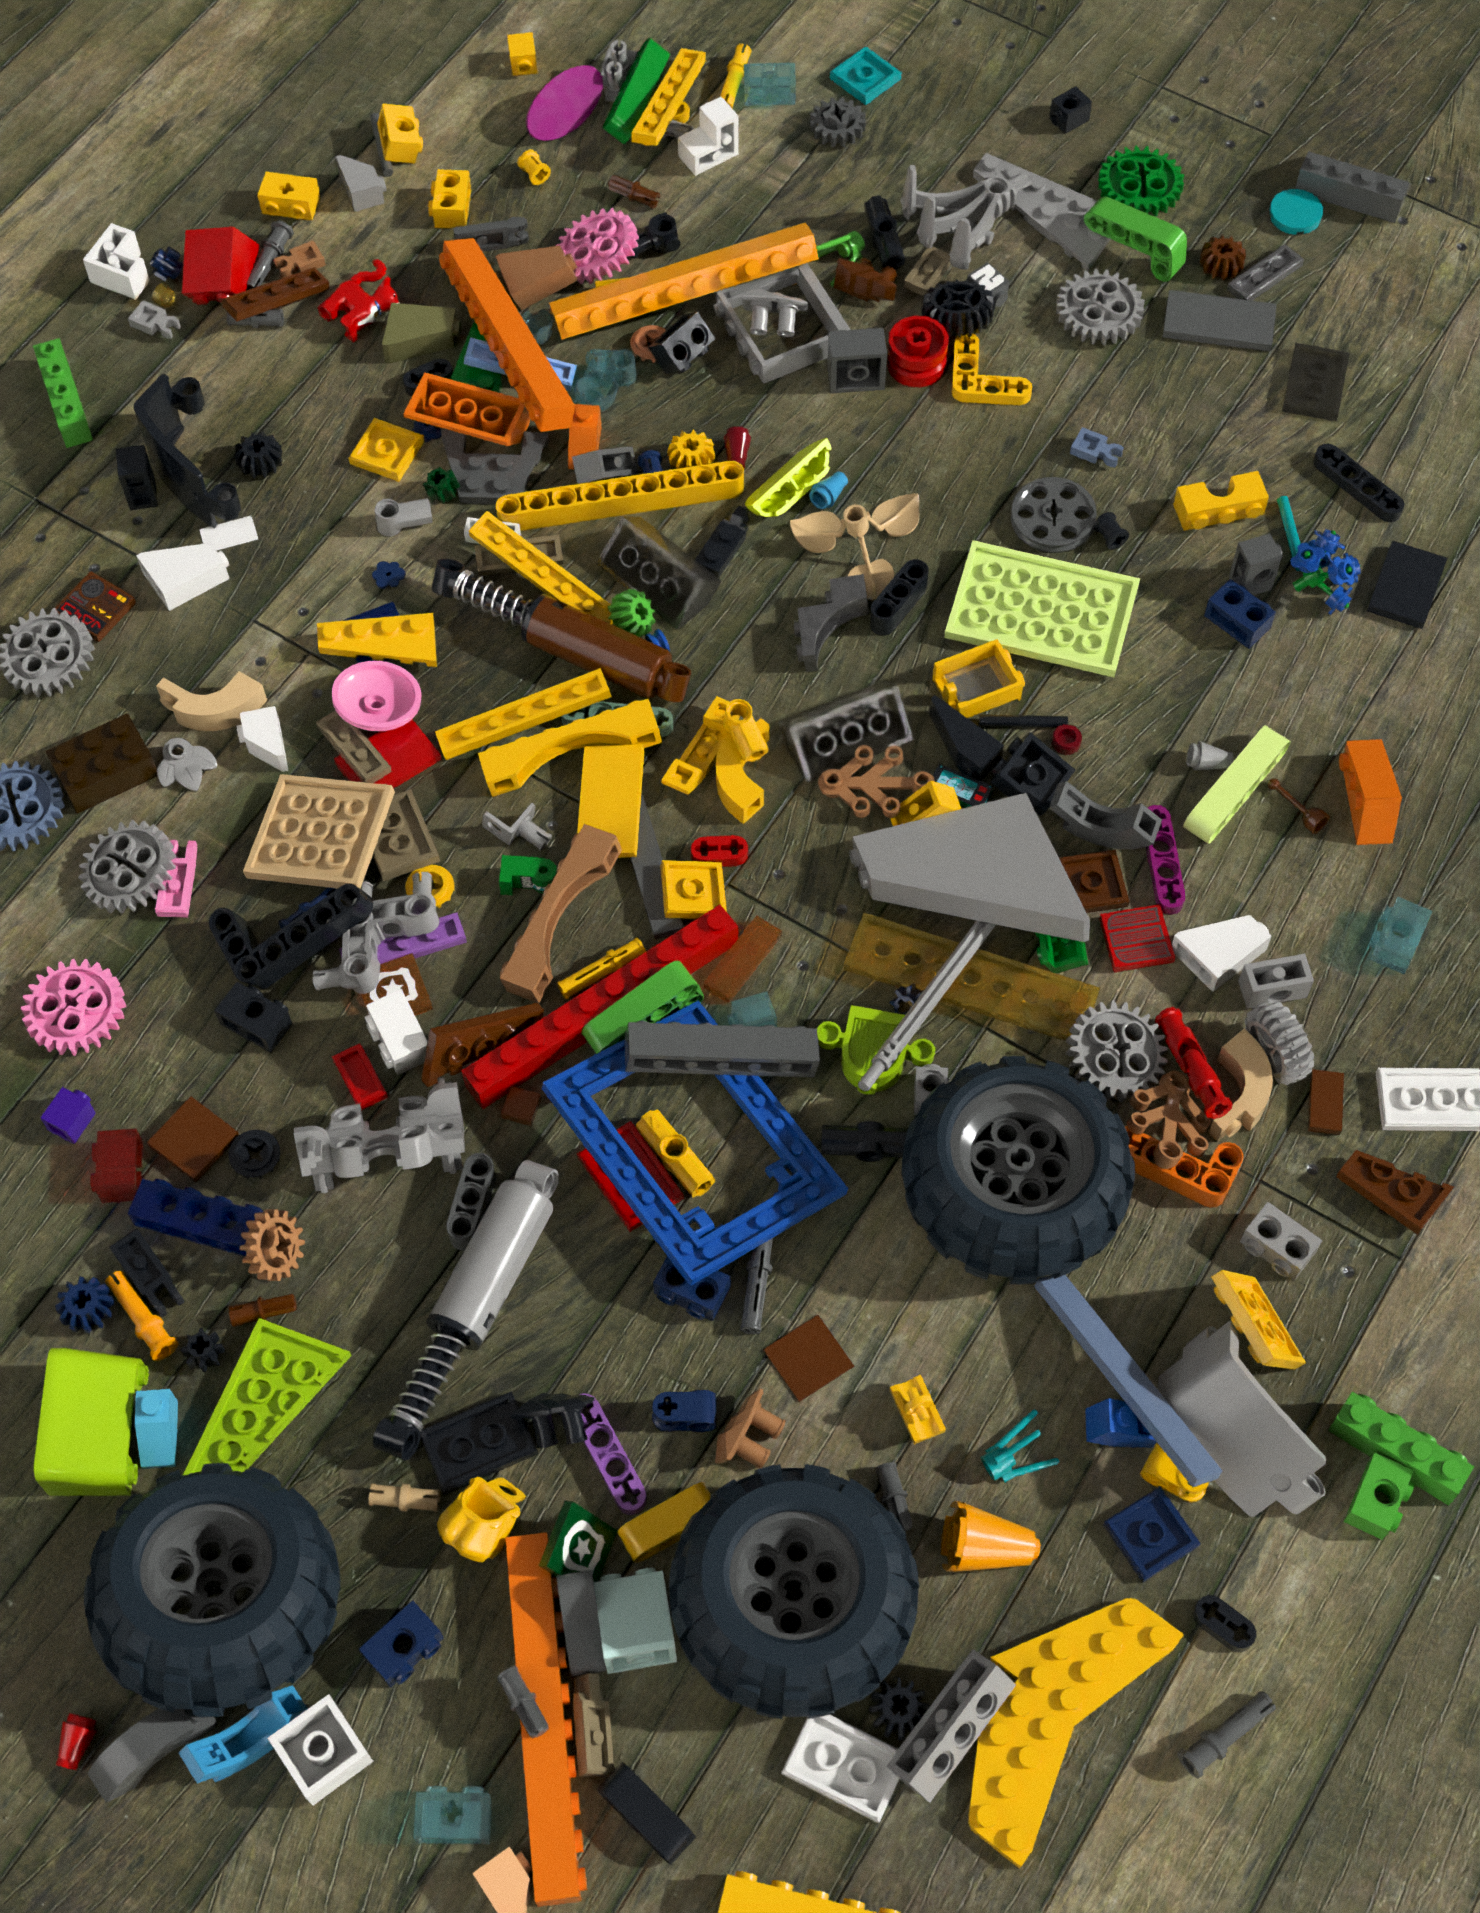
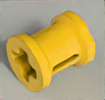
M527 150L518 158V167L527 172L532 184L540 185L549 178L551 173L550 167L539 160V155L534 150Z

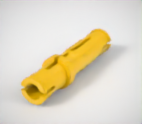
M738 44L735 48L733 60L729 61L727 66L728 74L720 97L732 109L741 80L747 73V62L751 55V48L746 45L744 53L741 52L744 44Z
M636 937L615 951L613 949L608 950L606 956L558 981V989L567 1000L574 994L625 966L645 953L646 950L642 942Z

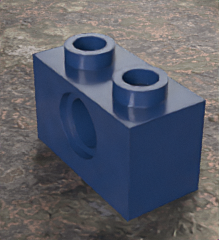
M412 1600L362 1645L359 1651L391 1688L396 1682L398 1685L405 1682L413 1674V1667L422 1658L425 1660L431 1658L440 1649V1642L444 1638L436 1625ZM403 1639L413 1641L412 1648L407 1653L398 1654L395 1652V1647L399 1641Z

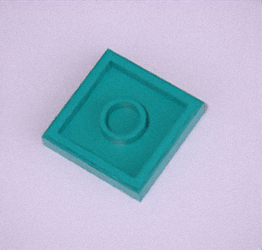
M865 46L830 71L829 79L864 105H867L900 81L902 72Z

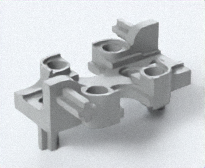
M439 1077L438 1083L434 1084L433 1088L429 1091L427 1099L423 1096L398 1098L400 1116L396 1117V1126L386 1130L371 1131L369 1122L363 1121L360 1104L347 1105L334 1110L331 1114V1122L326 1129L319 1126L294 1128V1138L302 1177L312 1175L315 1191L327 1193L329 1189H334L332 1172H335L336 1176L341 1178L364 1176V1172L369 1170V1161L381 1155L396 1156L397 1166H403V1170L427 1165L432 1161L433 1157L437 1156L442 1158L444 1172L450 1171V1174L457 1173L456 1170H462L460 1153L465 1152V1139L457 1082H445V1077Z

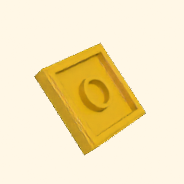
M374 418L349 456V463L399 482L423 445L424 436Z
M662 860L660 868L665 918L698 919L719 904L727 912L722 862Z

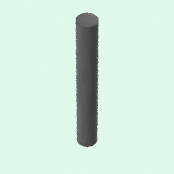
M373 113L370 116L382 172L385 177H390L393 175L391 161H385L377 126L379 114Z

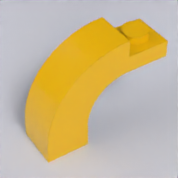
M760 718L756 724L767 743L769 741V724ZM728 733L721 742L716 756V786L718 795L725 808L744 824L764 806V790L743 771L746 762H744L732 736Z

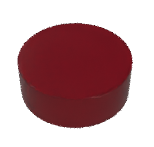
M1060 725L1053 732L1052 747L1063 755L1074 754L1081 746L1082 734L1073 725Z

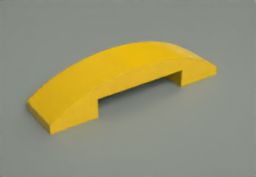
M718 696L715 697L703 716L702 726L679 760L675 758L662 778V784L688 795L702 782L715 764L719 746L728 734L724 729L723 723L726 706L730 701ZM733 715L732 718L739 720L740 715Z

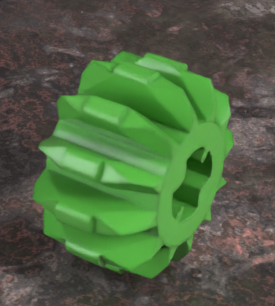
M635 589L623 591L613 597L611 605L608 606L611 616L607 619L612 620L614 626L640 638L651 632V626L656 623L652 616L655 610L651 609V600L645 599L644 592H637Z

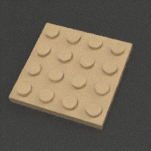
M280 774L243 869L245 877L247 879L339 888L345 884H353L361 889L395 794L392 785Z

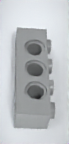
M972 1649L886 1767L904 1784L930 1803L1016 1684L996 1664Z

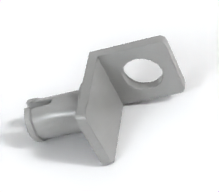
M533 803L528 806L511 828L486 811L483 814L482 826L509 846L517 837L522 836L536 846L538 850L542 851L545 848L544 844L547 846L552 838L550 833L548 834L531 821L536 807ZM491 823L495 824L501 831L496 829Z

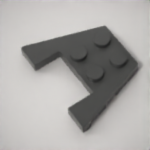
M441 429V437L450 468L460 484V488L456 489L460 504L496 505L497 500L504 495L522 493L530 480V474L534 466H537L541 459L544 447L547 448L549 444V433L524 432L521 455L465 453L467 435L448 429Z

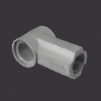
M428 498L397 503L392 499H383L375 505L377 530L384 536L397 535L402 528L433 523Z

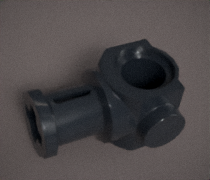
M666 212L652 217L649 225L644 227V232L638 234L639 239L636 240L638 247L633 249L635 255L631 257L635 259L638 257V254L650 249L653 252L657 251L662 254L677 250L680 246V241L678 239L676 220Z

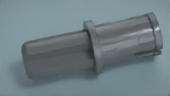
M884 1463L875 1469L883 1493L881 1502L886 1504L887 1510L894 1514L905 1532L910 1530L913 1525L905 1499L908 1494L907 1491L902 1489L896 1463Z
M517 1666L504 1670L497 1676V1680L502 1685L511 1702V1711L518 1714L531 1738L543 1735L549 1729V1725L535 1702L536 1694L529 1691Z

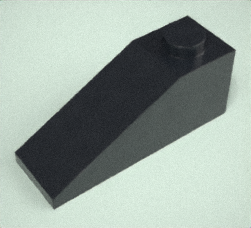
M936 695L931 698L929 715L955 766L961 773L982 781L1002 758L1004 744Z

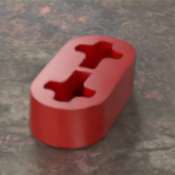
M736 835L700 837L691 844L692 861L722 862V867L739 866L745 863L748 858V844L744 838ZM731 847H737V855H732ZM702 848H707L708 856H702Z

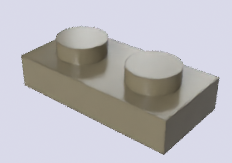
M933 246L932 248H927L905 278L904 288L921 296L927 294L930 288H935L951 265L949 253Z

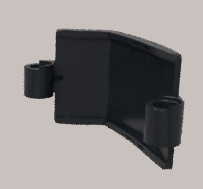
M161 374L135 401L133 406L151 463L163 482L178 500L199 519L215 529L218 525L215 516L223 520H233L239 516L241 504L237 490L233 484L222 482L214 486L208 493L201 471L174 446L184 431L178 410L189 415H195L203 411L202 408L205 405V400L200 383L195 378L185 377L180 379L171 388L169 377Z

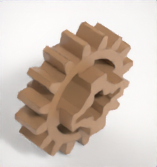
M265 1209L264 1212H256L254 1214L255 1221L246 1222L247 1227L250 1229L249 1232L241 1233V1236L246 1239V1244L241 1245L240 1250L246 1251L247 1254L242 1259V1262L251 1264L248 1272L250 1274H257V1279L281 1281V1278H289L291 1276L290 1269L299 1268L295 1261L296 1258H303L304 1256L299 1251V1246L304 1245L305 1240L298 1237L303 1229L302 1227H294L297 1219L296 1217H288V1211Z

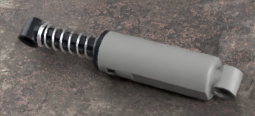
M524 1160L518 1167L515 1179L505 1180L498 1188L426 1320L428 1327L436 1333L431 1336L433 1344L425 1347L426 1357L418 1359L420 1368L414 1369L412 1371L414 1379L406 1382L407 1392L399 1394L401 1403L394 1405L391 1413H389L390 1417L383 1418L378 1424L373 1436L374 1448L404 1461L409 1460L415 1453L420 1441V1431L424 1428L421 1421L423 1418H429L426 1412L429 1406H435L434 1402H432L435 1395L442 1394L438 1389L442 1382H448L445 1378L448 1371H454V1368L451 1366L455 1359H461L458 1355L461 1347L476 1351L480 1349L553 1212V1205L549 1199L554 1194L559 1180V1174L556 1169L530 1160Z

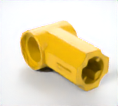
M734 699L726 706L723 723L724 729L732 736L744 762L759 760L768 753L769 748L752 716L751 705L743 699ZM733 715H740V716H742L744 719H743V720H735L734 718H732V716H733Z

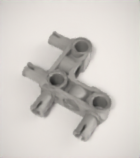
M419 872L412 876V895L373 901L372 912L340 936L342 937V964L336 968L313 971V985L316 990L342 986L347 990L353 989L359 994L371 992L376 988L379 981L380 963L377 959V952L381 941H384L385 938L403 935L413 937L428 934L438 927L440 920L436 912V899L431 894L432 875L430 873L421 872V880ZM363 881L362 890L372 898L373 885L370 882Z

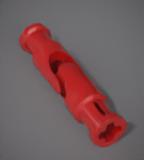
M1170 1007L1162 1010L1155 1017V1024L1158 1023V1028L1163 1030L1166 1036L1165 1042L1184 1074L1187 1073L1190 1088L1195 1097L1201 1099L1205 1106L1204 1113L1206 1117L1218 1119L1225 1116L1232 1109V1101L1224 1096L1219 1078L1208 1064L1207 1058L1192 1030L1183 1023V1015L1180 1009Z

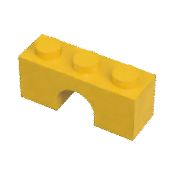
M1254 471L1231 476L1227 496L1225 497L1211 494L1205 482L1179 486L1176 490L1173 505L1183 531L1202 529L1206 526L1220 523L1228 524L1235 520L1252 519L1264 515L1269 496L1259 472Z

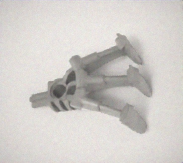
M910 165L907 170L903 196L900 198L902 213L906 219L910 220V215L916 212V208L922 209L917 235L919 236L920 243L926 248H932L937 234L954 233L949 254L950 263L956 268L966 270L971 262V250L977 249L983 243L991 244L994 232L990 231L995 219L1015 206L1017 192L1030 186L1031 180L1028 178L1029 174L1027 172H1021L1008 180L998 172L994 176L991 175L985 180L962 190L948 193H927L916 190V169L914 165ZM935 212L947 216L935 218Z

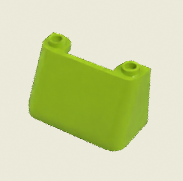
M51 1348L49 1350L34 1458L36 1482L49 1496H131L132 1485H135L138 1480L137 1464H132V1459L129 1456L135 1392L141 1391L142 1386H146L149 1379L148 1366L144 1364L142 1359L70 1348Z

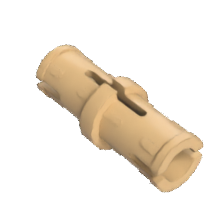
M371 1484L370 1491L372 1493L369 1492V1506L397 1507L402 1512H407L408 1509L434 1512L439 1510L437 1503H440V1489L411 1488L410 1484H402L401 1487Z

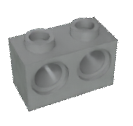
M1267 1202L1247 1227L1240 1242L1244 1244L1245 1249L1255 1257H1262L1269 1262L1278 1274L1290 1277L1295 1281L1315 1255L1323 1240ZM1264 1229L1269 1231L1273 1238L1263 1237L1258 1230ZM1286 1249L1297 1251L1300 1257L1293 1258L1289 1256Z

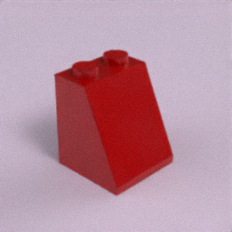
M234 226L185 230L182 294L190 298L195 304L207 305L209 301L222 303V299L246 291L247 281L259 252V244Z

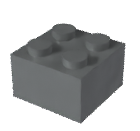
M884 328L828 331L827 372L830 394L885 390L887 349Z

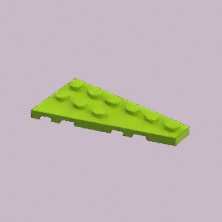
M259 1318L183 1475L201 1472L202 1467H204L203 1464L228 1463L233 1471L244 1472L351 1357L350 1351Z

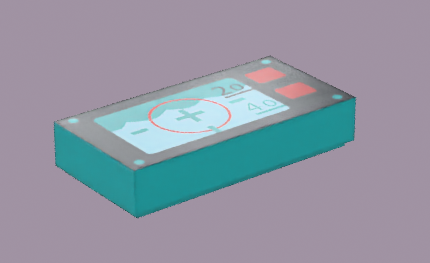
M941 764L938 765L933 774L935 782L954 787L960 806L963 808L987 803L993 792L994 786Z

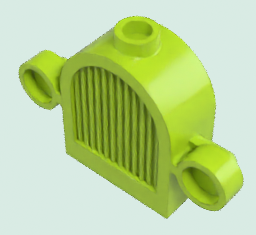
M851 1005L845 1033L841 1032L838 1024L831 1021L823 1022L817 1028L818 1045L827 1050L836 1047L842 1048L841 1066L844 1076L853 1086L857 1087L860 1093L873 1095L876 1092L892 1087L903 1073L905 1060L911 1061L916 1066L923 1067L926 1064H931L935 1057L934 1044L927 1039H917L911 1045L907 1044L888 1071L881 1073L869 1091H863L859 1088L858 1082L872 1065V1058L877 1054L878 1050L883 1046L905 1015Z

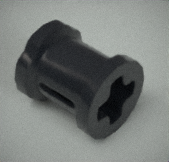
M1113 512L1102 514L1093 523V529L1095 532H1100L1106 540L1105 545L1109 550L1119 548L1129 538L1128 531L1120 527L1116 521L1117 517Z

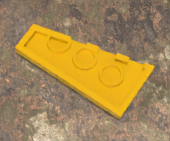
M433 613L317 623L319 654L352 658L362 655L371 656L372 660L384 661V658L400 660L403 664L413 665V662L426 663L429 667H437Z

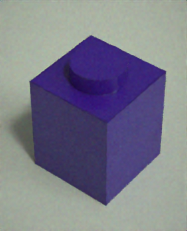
M62 1087L40 1119L49 1132L75 1144L96 1113L90 1104L91 1099L85 1093L76 1089L71 1092Z

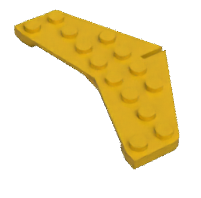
M1126 1598L992 1656L990 1661L1016 1680V1686L977 1738L968 1823L971 1830L1020 1869L1032 1852L1074 1726L1155 1663L1170 1654L1184 1634L1140 1601Z

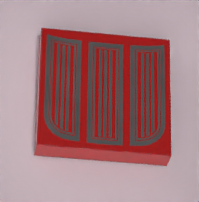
M1160 904L1100 914L1099 921L1114 973L1174 963L1175 954Z

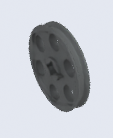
M1046 477L1034 480L1019 490L1012 503L1011 523L1016 535L1028 546L1043 552L1061 553L1073 550L1088 540L1094 530L1093 523L1096 521L1097 510L1090 493L1078 483L1060 477ZM1034 491H1042L1047 496L1043 499H1037L1032 496V493ZM1064 491H1069L1073 493L1075 497L1072 499H1064L1060 496V493ZM1053 504H1054V512L1056 513V516H1057L1056 519H1055V526H1053V517L1051 516V513H1050V512H1052V505H1053ZM1028 510L1033 516L1022 518L1018 515V512ZM1078 511H1085L1089 514V517L1087 519H1079L1074 514ZM1036 530H1042L1047 533V536L1039 539L1034 537L1032 533ZM1063 531H1072L1076 537L1066 539L1061 536V533Z

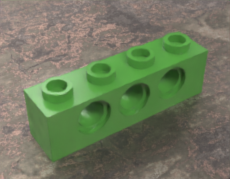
M60 338L33 345L66 448L93 441Z

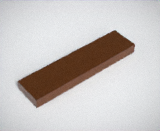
M314 267L222 299V307L236 321H240L329 290V281Z

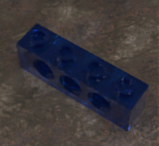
M142 1179L128 1215L134 1226L245 1257L247 1255L246 1251L240 1250V1246L246 1244V1239L241 1236V1233L249 1232L250 1229L247 1227L246 1222L255 1221L254 1214L256 1212H263V1210L251 1204H245L244 1207L233 1204L231 1200L223 1196H215L214 1198L203 1196L200 1191L190 1187H185L184 1190L174 1188L169 1182L161 1179H154V1182ZM177 1204L172 1211L163 1212L167 1205ZM207 1212L203 1219L193 1220L198 1213ZM232 1220L238 1221L233 1228L224 1229L227 1222Z

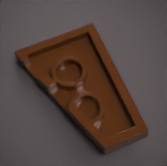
M1358 1150L1352 1154L1336 1175L1339 1180L1417 1235L1454 1188V1186L1444 1182L1442 1185H1438L1425 1180L1426 1176L1414 1172L1412 1175L1398 1170L1393 1163Z

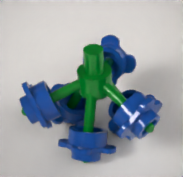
M1325 529L1323 533L1315 530L1313 533L1318 536L1317 539L1299 544L1296 556L1290 560L1292 567L1298 568L1303 573V576L1292 582L1297 592L1308 586L1311 588L1318 586L1330 596L1325 604L1331 608L1328 614L1332 615L1336 609L1342 612L1345 608L1349 607L1352 598L1348 595L1353 588L1349 587L1348 590H1345L1342 586H1339L1333 591L1323 582L1329 578L1336 585H1342L1343 583H1346L1348 586L1353 585V583L1358 582L1357 575L1361 573L1357 558H1353L1348 553H1344L1342 559L1337 556L1331 560V555L1335 554L1338 547L1341 549L1345 548V545L1339 542L1341 537L1334 530ZM1328 567V571L1323 572L1322 568Z

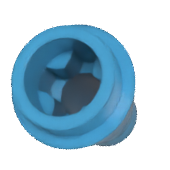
M837 471L832 476L814 484L809 495L813 505L819 509L832 507L843 488L848 484L846 475Z

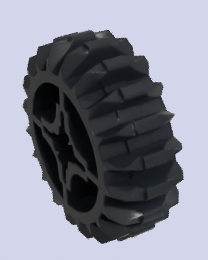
M956 279L954 282L946 280L945 284L938 283L935 288L928 290V293L924 295L921 310L923 316L935 319L945 327L948 338L952 336L960 338L963 335L971 337L972 333L979 334L981 329H987L988 324L993 321L995 302L993 301L991 291L984 290L986 285L978 286L977 281L970 283L968 279L965 281H958Z

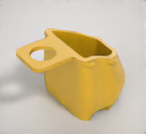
M481 1477L471 1478L468 1487L459 1493L457 1499L438 1519V1533L443 1542L454 1547L465 1558L476 1562H484L487 1558L494 1559L503 1549L506 1537H509L517 1517L520 1516V1508L516 1503L523 1501L526 1495L502 1477L489 1482ZM499 1486L508 1488L515 1496L507 1494Z

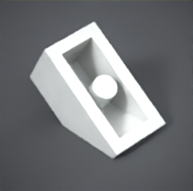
M275 706L241 712V725H237L240 743L246 742L248 752L282 772L288 771L282 731Z

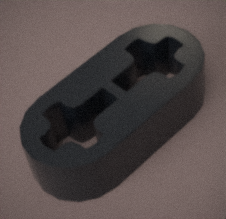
M439 358L409 370L403 377L404 388L409 396H413L418 386L414 382L416 381L419 384L424 372L451 379L453 374L451 363L446 359Z
M1215 1595L1204 1596L1196 1603L1193 1617L1197 1625L1228 1649L1234 1652H1244L1253 1645L1256 1639L1254 1624L1229 1604ZM1211 1605L1217 1609L1215 1615L1223 1623L1214 1617L1210 1618V1620L1203 1617L1205 1610L1201 1607L1203 1606L1208 1609ZM1226 1624L1234 1630H1238L1240 1627L1246 1630L1244 1637L1248 1641L1241 1639L1239 1642H1236L1233 1639L1235 1633Z

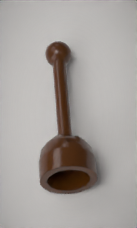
M1269 779L1267 783L1269 789L1278 791L1303 813V824L1312 834L1318 833L1325 827L1330 818L1326 812L1318 807L1307 809L1279 785L1278 779Z

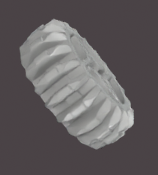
M1271 1000L1267 1003L1263 1002L1247 1013L1245 1029L1264 1049L1271 1064L1272 1075L1278 1083L1285 1085L1295 1083L1304 1079L1306 1075L1312 1072L1314 1067V1053L1311 1051L1312 1044L1308 1041V1034L1304 1032L1302 1024H1299L1296 1015L1291 1014L1288 1007L1283 1006L1279 1001Z

